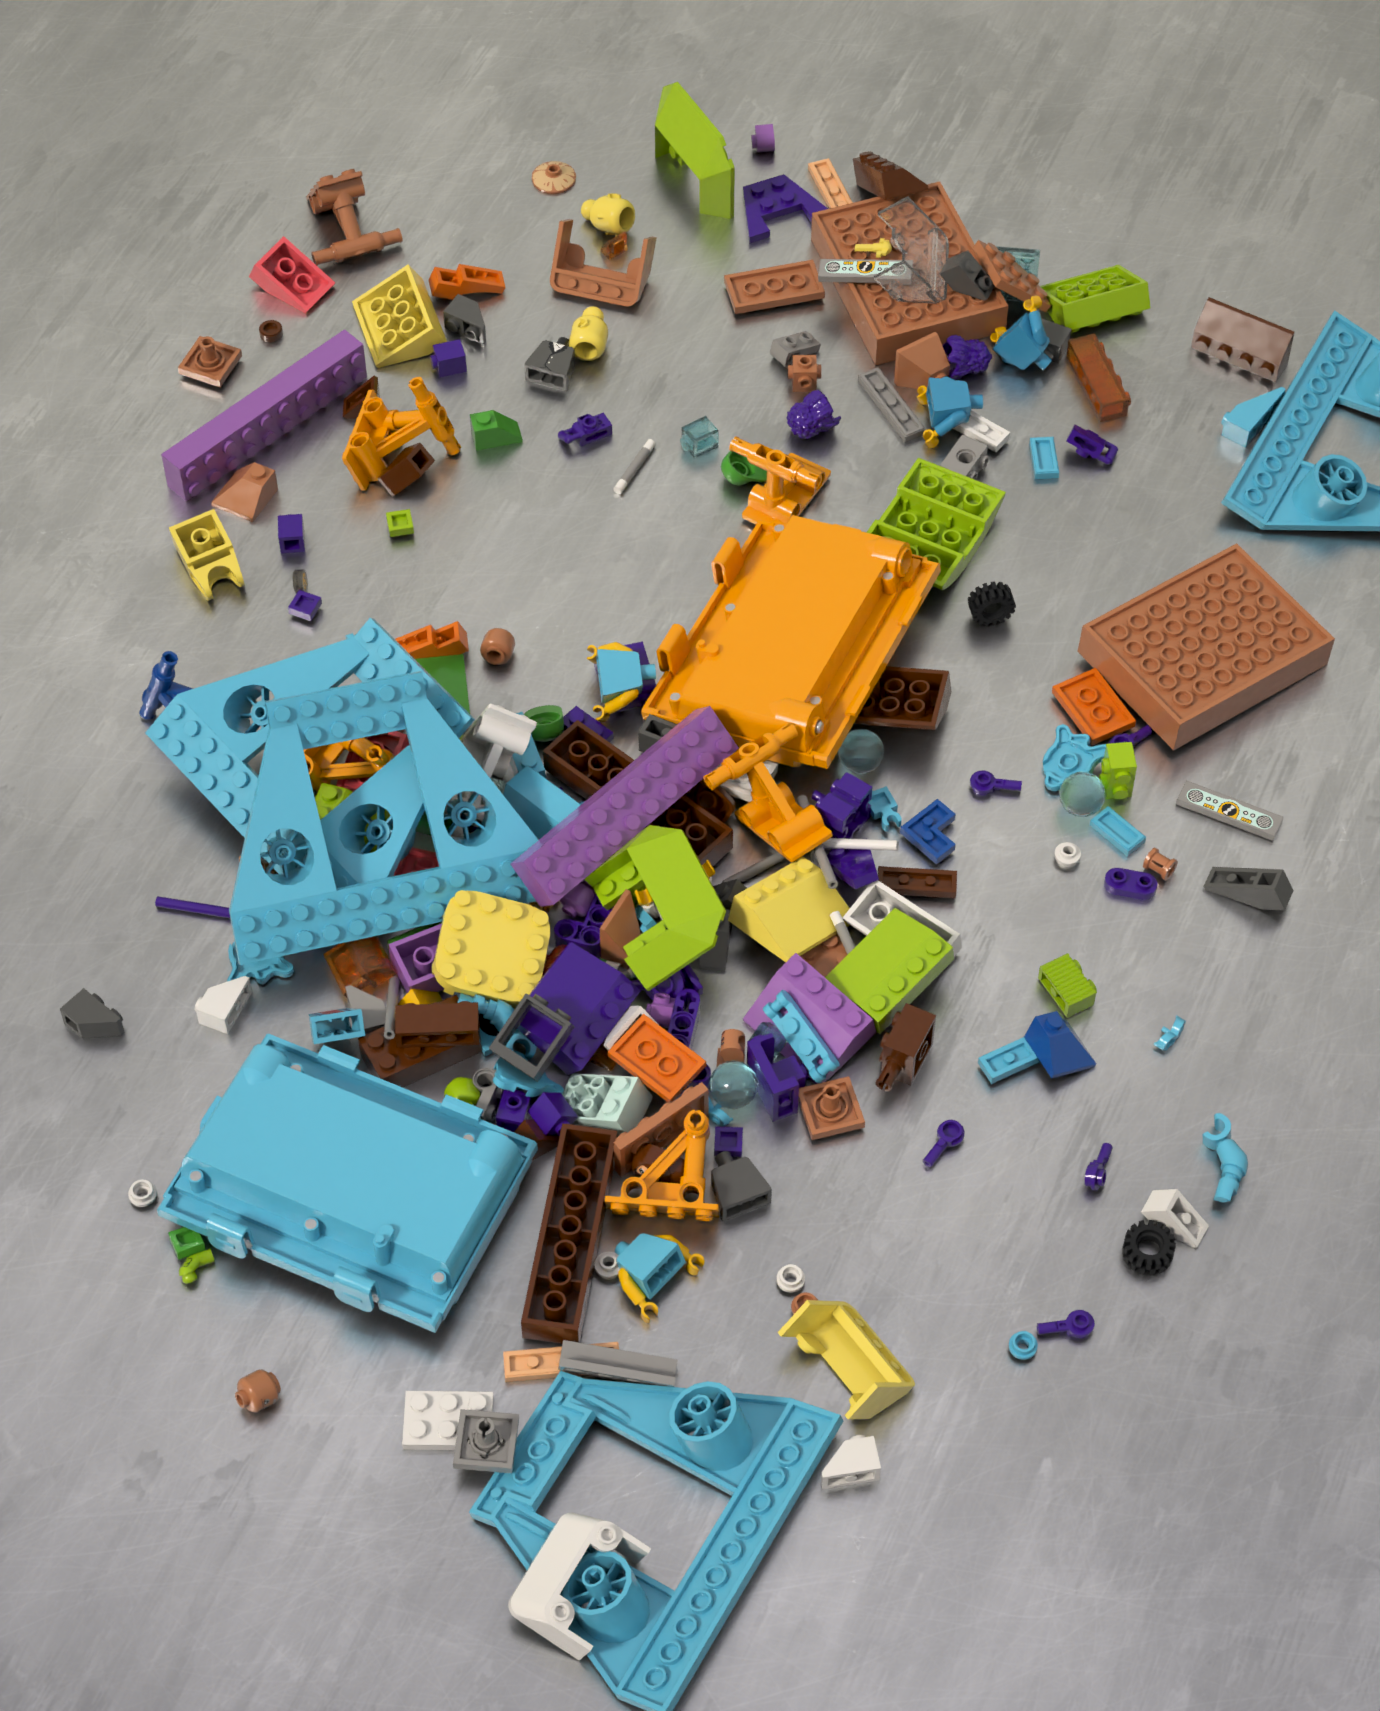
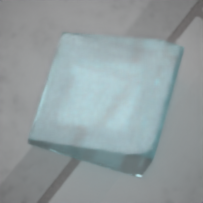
M762 1022L749 1041L757 1035L772 1033L775 1038V1060L788 1041L771 1022Z

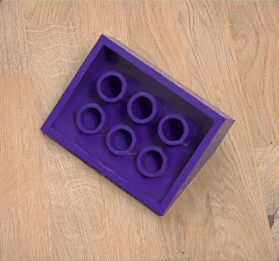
M572 942L568 943L529 994L532 998L537 994L548 1001L547 1007L552 1011L556 1012L557 1009H560L572 1017L569 1022L575 1028L552 1060L566 1075L578 1072L584 1068L641 991L622 972ZM531 1007L517 1029L545 1054L562 1027Z

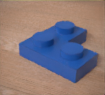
M936 799L900 827V834L937 865L955 851L956 844L941 831L955 821L956 814L939 799Z

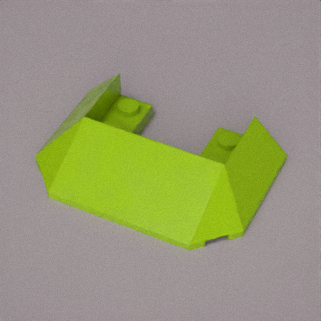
M679 82L664 86L655 121V159L670 153L672 158H676L681 166L688 165L699 179L700 214L726 219L734 218L735 167L732 159H728L724 148L726 142L723 135Z
M649 825L584 879L594 888L602 906L607 911L616 905L626 889L633 894L635 890L645 885L663 920L623 946L628 956L624 959L647 991H650L715 947L718 938L716 932L720 921L724 920L726 910L683 830Z

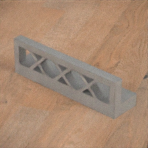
M563 1340L558 1370L637 1384L674 1387L678 1360Z

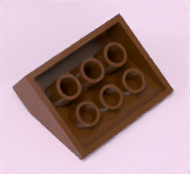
M886 666L854 724L936 730L947 711L952 692L949 671Z

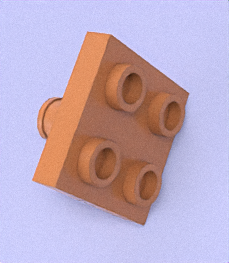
M199 336L178 366V372L181 375L221 387L242 357V351L239 348L214 341L212 337Z
M849 1076L799 1088L798 1101L811 1140L865 1128V1120Z

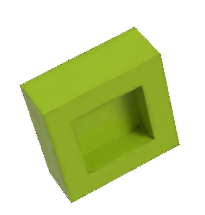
M410 509L386 513L390 537L414 534Z

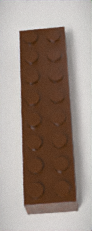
M576 720L543 750L545 770L586 800L634 761L630 756L579 720ZM685 795L649 824L683 830L701 865L706 863V860H709L713 867L733 848V829Z
M562 1123L521 1319L522 1338L563 1344V1340L580 1343L595 1268L594 1264L606 1212L605 1196H609L614 1171L613 1142L618 1137L616 1130Z

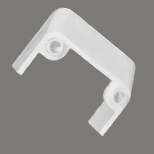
M570 1512L564 1514L556 1522L510 1597L508 1607L514 1618L577 1660H581L591 1651L593 1645L568 1629L574 1619L575 1611L571 1602L561 1596L560 1593L589 1545L600 1552L616 1550L635 1564L640 1562L650 1552L651 1548L612 1522Z

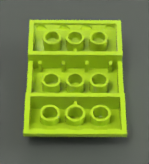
M917 458L897 487L896 496L879 520H874L866 533L908 542L912 554L927 557L928 561L940 563L941 572L933 586L944 590L961 575L972 560L988 533L1006 492Z

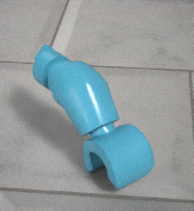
M461 993L457 1002H478L479 1013L483 1014V1018L490 1020L489 1023L495 1025L499 1032L514 1011L511 1005L498 999L496 1002L489 999L487 1002L485 997L475 994L473 998ZM517 1029L506 1044V1047L513 1051L514 1043L523 1044L526 1049L525 1057L530 1060L535 1055L537 1047L526 1036L519 1033Z
M1216 1113L1214 1115L1215 1129L1221 1131V1133L1213 1135L1207 1131L1202 1134L1203 1144L1209 1149L1216 1150L1221 1161L1222 1178L1219 1180L1213 1200L1224 1203L1230 1201L1231 1197L1237 1194L1239 1182L1247 1173L1248 1159L1244 1151L1231 1139L1230 1120L1225 1115Z

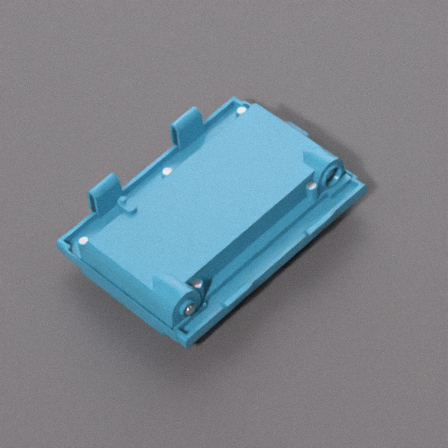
M266 1034L261 1044H257L252 1048L222 1097L216 1096L202 1118L199 1135L182 1160V1166L165 1191L164 1199L157 1209L158 1216L207 1236L209 1242L215 1248L237 1258H245L248 1254V1248L252 1251L254 1257L334 1290V1294L339 1300L362 1311L371 1312L374 1308V1302L378 1303L379 1310L436 1333L452 1305L457 1303L520 1189L519 1185L538 1150L537 1143L534 1140L482 1120L483 1109L446 1094L442 1103L358 1070L357 1066L360 1063V1059L325 1045L322 1046L318 1054L274 1035Z

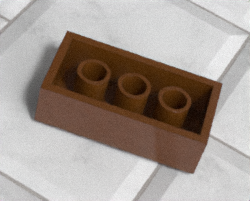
M456 994L440 1002L457 1003L459 998ZM385 1026L358 1038L360 1055L371 1075L403 1088L482 1052L481 1037L480 1045L397 1048L396 1036L393 1039H386L384 1037Z

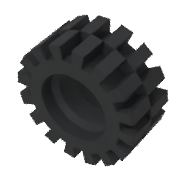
M993 581L988 586L987 583L982 584L983 588L976 587V592L972 591L970 593L971 597H968V605L973 620L977 621L979 625L984 623V626H989V623H992L994 626L997 625V621L1003 623L1005 622L1004 618L1009 619L1011 617L1010 613L1014 614L1016 604L1011 589L1007 584L1003 585V582H998L996 585L995 581Z
M1141 1220L1138 1223V1227L1134 1223L1130 1230L1128 1229L1126 1232L1122 1251L1123 1257H1126L1125 1262L1127 1265L1132 1263L1131 1269L1133 1271L1140 1268L1139 1274L1144 1275L1145 1270L1149 1271V1276L1154 1275L1155 1270L1160 1274L1164 1271V1267L1168 1269L1173 1260L1176 1248L1174 1234L1170 1235L1168 1227L1163 1230V1223L1158 1222L1157 1226L1153 1225L1154 1220H1148V1225H1145L1144 1220ZM1145 1240L1153 1241L1159 1246L1160 1251L1155 1255H1148L1139 1250L1138 1244Z

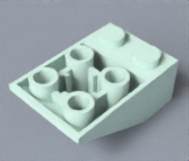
M577 1073L571 1074L562 1093L563 1097L578 1115V1118L572 1125L616 1130L618 1136L637 1127L653 1098L639 1077Z

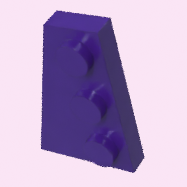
M833 849L827 854L834 874L854 889L879 880L871 850Z

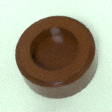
M276 320L263 322L259 326L260 338L269 343L280 340L283 336L281 323Z

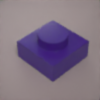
M299 590L288 606V612L291 615L311 621L320 608L322 599L319 596Z
M715 1126L714 1156L723 1151H729L732 1157H742L743 1127Z

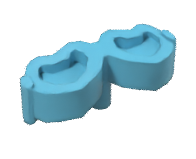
M1176 1015V1020L1171 1030L1163 1026L1161 1031L1165 1034L1157 1042H1154L1153 1045L1166 1051L1180 1037L1186 1021Z
M709 1098L708 1116L710 1120L720 1127H725L732 1122L733 1118H730L720 1109L723 1107L722 1103L719 1102L713 1106Z

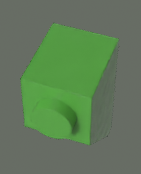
M494 410L470 414L471 435L476 451L523 442L517 421Z

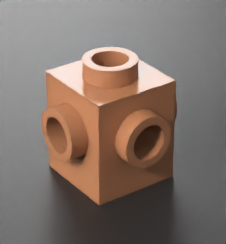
M793 355L792 365H788V379H792L793 392H812L816 390L817 379H821V364H817L816 355Z

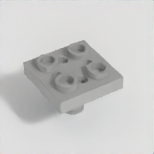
M460 1409L453 1469L513 1473L519 1414ZM498 1442H500V1444L502 1445L503 1442H505V1445L501 1447L497 1444ZM487 1454L489 1455V1457L486 1458V1459H482V1458H481V1455H482L483 1457H486Z

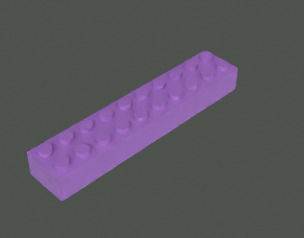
M344 329L163 452L161 456L167 486L185 502L211 484L216 483L228 472L236 469L244 461L253 457L257 452L271 445L283 434L291 431L299 423L307 420L312 414L326 407L331 401L343 395L354 385L362 382L367 377L363 343Z
M711 706L695 709L510 865L540 907L554 905L739 747Z

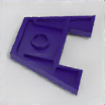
M784 174L743 186L749 244L770 237V230L764 221L803 210L812 224V213L828 209Z

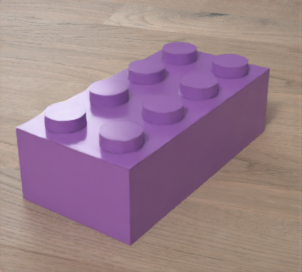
M442 924L388 944L390 961L406 994L411 989L433 992L444 990L437 982L435 975H432V964Z

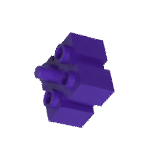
M846 772L841 779H836L830 788L831 793L824 795L816 790L811 797L812 800L817 802L815 808L822 816L824 825L832 831L833 836L831 838L852 839L853 833L856 830L859 831L871 815L869 801L872 799V786Z

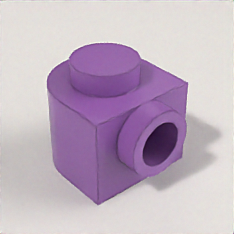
M773 124L755 125V135H751L752 149L756 148L757 153L775 151Z
M666 993L654 994L652 1004H647L646 1012L659 1026L669 1028L676 998H672Z

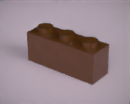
M461 1001L459 1003L434 1002L432 1004L416 1005L414 1003L395 1005L397 1048L480 1045L478 1002Z

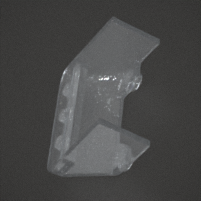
M908 196L879 211L878 216L892 229L891 243L895 249L902 253L903 261L874 275V280L889 293L892 299L898 302L938 304L947 298V282L939 274L949 258V242L945 233ZM905 260H913V268Z

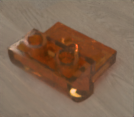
M378 936L341 943L323 954L346 998L345 986L351 985L360 990L368 985L376 988L397 974Z

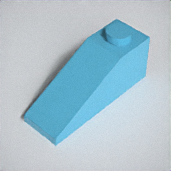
M1280 387L1240 403L1231 412H1226L1221 421L1223 425L1221 435L1246 448L1268 423L1284 396L1286 389Z

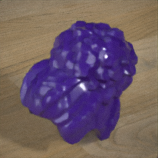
M952 335L942 345L950 364L949 378L954 380L961 379L962 376L969 375L970 373L978 374L986 371L992 359V354L983 341L980 342L978 339L964 340L961 336Z
M814 390L804 397L803 402H797L791 407L790 411L787 412L786 419L794 435L798 434L799 438L809 439L818 435L819 432L829 431L837 426L841 416L834 418L832 416L834 411L827 397L820 390Z

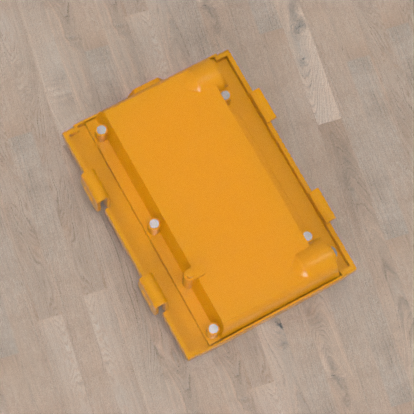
M794 515L791 516L787 524L776 521L769 523L759 520L742 548H740L738 540L728 537L715 556L711 566L714 582L718 587L688 635L683 626L673 624L656 652L659 668L664 674L642 707V717L646 720L649 714L679 724L695 709L711 706L739 748L765 733H774L790 722L796 728L798 737L781 746L779 753L768 760L791 767H799L803 763L828 769L940 574V563L928 561L927 557L912 554L908 542L862 532L859 529L847 526L832 525Z

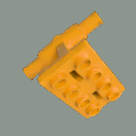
M421 377L411 379L409 381L410 384H408L416 397L415 404L419 410L400 412L398 410H388L373 389L368 390L342 455L344 465L350 471L361 491L367 490L370 482L379 481L377 478L388 467L382 457L428 429L431 430L436 440L442 442L448 455H456L460 452L461 445L454 436L455 429L447 417L445 408L441 406L435 394L428 391Z
M737 436L732 439L729 446L730 451L746 457L750 464L767 471L766 484L764 486L756 484L752 488L748 497V506L742 512V518L754 524H757L759 520L769 523L776 521L787 524L792 515L799 516L831 476L829 469L794 453L787 455L780 450H773L760 443L751 444Z
M788 722L774 733H765L754 741L742 745L738 751L725 758L720 767L704 775L703 779L708 788L714 790L727 780H736L747 773L752 788V801L735 811V817L788 861L794 862L830 839L833 834L824 825L819 811L813 805H808L804 809L795 802L790 788L784 782L776 784L763 763L779 753L781 746L798 737L796 728Z
M365 737L304 749L312 788L317 792L322 783L330 784L331 780L372 777L395 757L390 751L381 749ZM345 749L349 752H355L367 761L334 764Z
M692 1110L687 1114L684 1119L685 1130L639 1178L630 1177L623 1182L621 1197L605 1196L606 1207L612 1210V1214L629 1215V1211H639L640 1216L657 1217V1213H666L668 1218L685 1219V1215L696 1216L698 1221H713V1217H719V1205L705 1203L704 1200L706 1181L703 1178L705 1145L710 1136L709 1119L703 1112ZM685 1152L684 1173L680 1177V1184L657 1182ZM633 1189H640L642 1191V1194L637 1198L628 1196L629 1192ZM689 1193H695L699 1196L694 1202L684 1200L685 1196Z

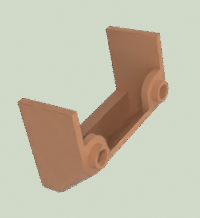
M566 219L560 221L550 275L551 287L560 293L621 306L636 304L651 272L657 237L644 238L641 257L630 261L626 274L584 265V249L578 244L570 243L573 220Z

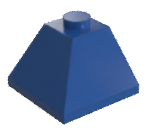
M1057 1011L1035 1016L1024 1035V1038L1051 1078L1093 1068L1097 1064L1069 1022Z

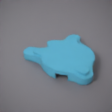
M1064 724L1056 727L1055 742L1043 757L1046 788L1050 791H1058L1063 788L1081 785L1087 781L1095 767L1104 758L1106 744L1090 747L1091 740L1089 735L1073 734L1070 728Z
M235 941L232 945H229L228 953L232 972L227 982L246 976L249 978L255 977L257 983L265 984L273 976L287 978L294 974L293 964L285 960L283 956L240 965L238 963Z
M514 1051L516 1054L527 1060V1057H525L523 1053ZM501 1057L494 1066L496 1072L493 1083L501 1089L514 1092L516 1087L528 1090L525 1095L527 1097H536L543 1092H560L562 1094L564 1091L563 1087L550 1080L545 1072L537 1082Z

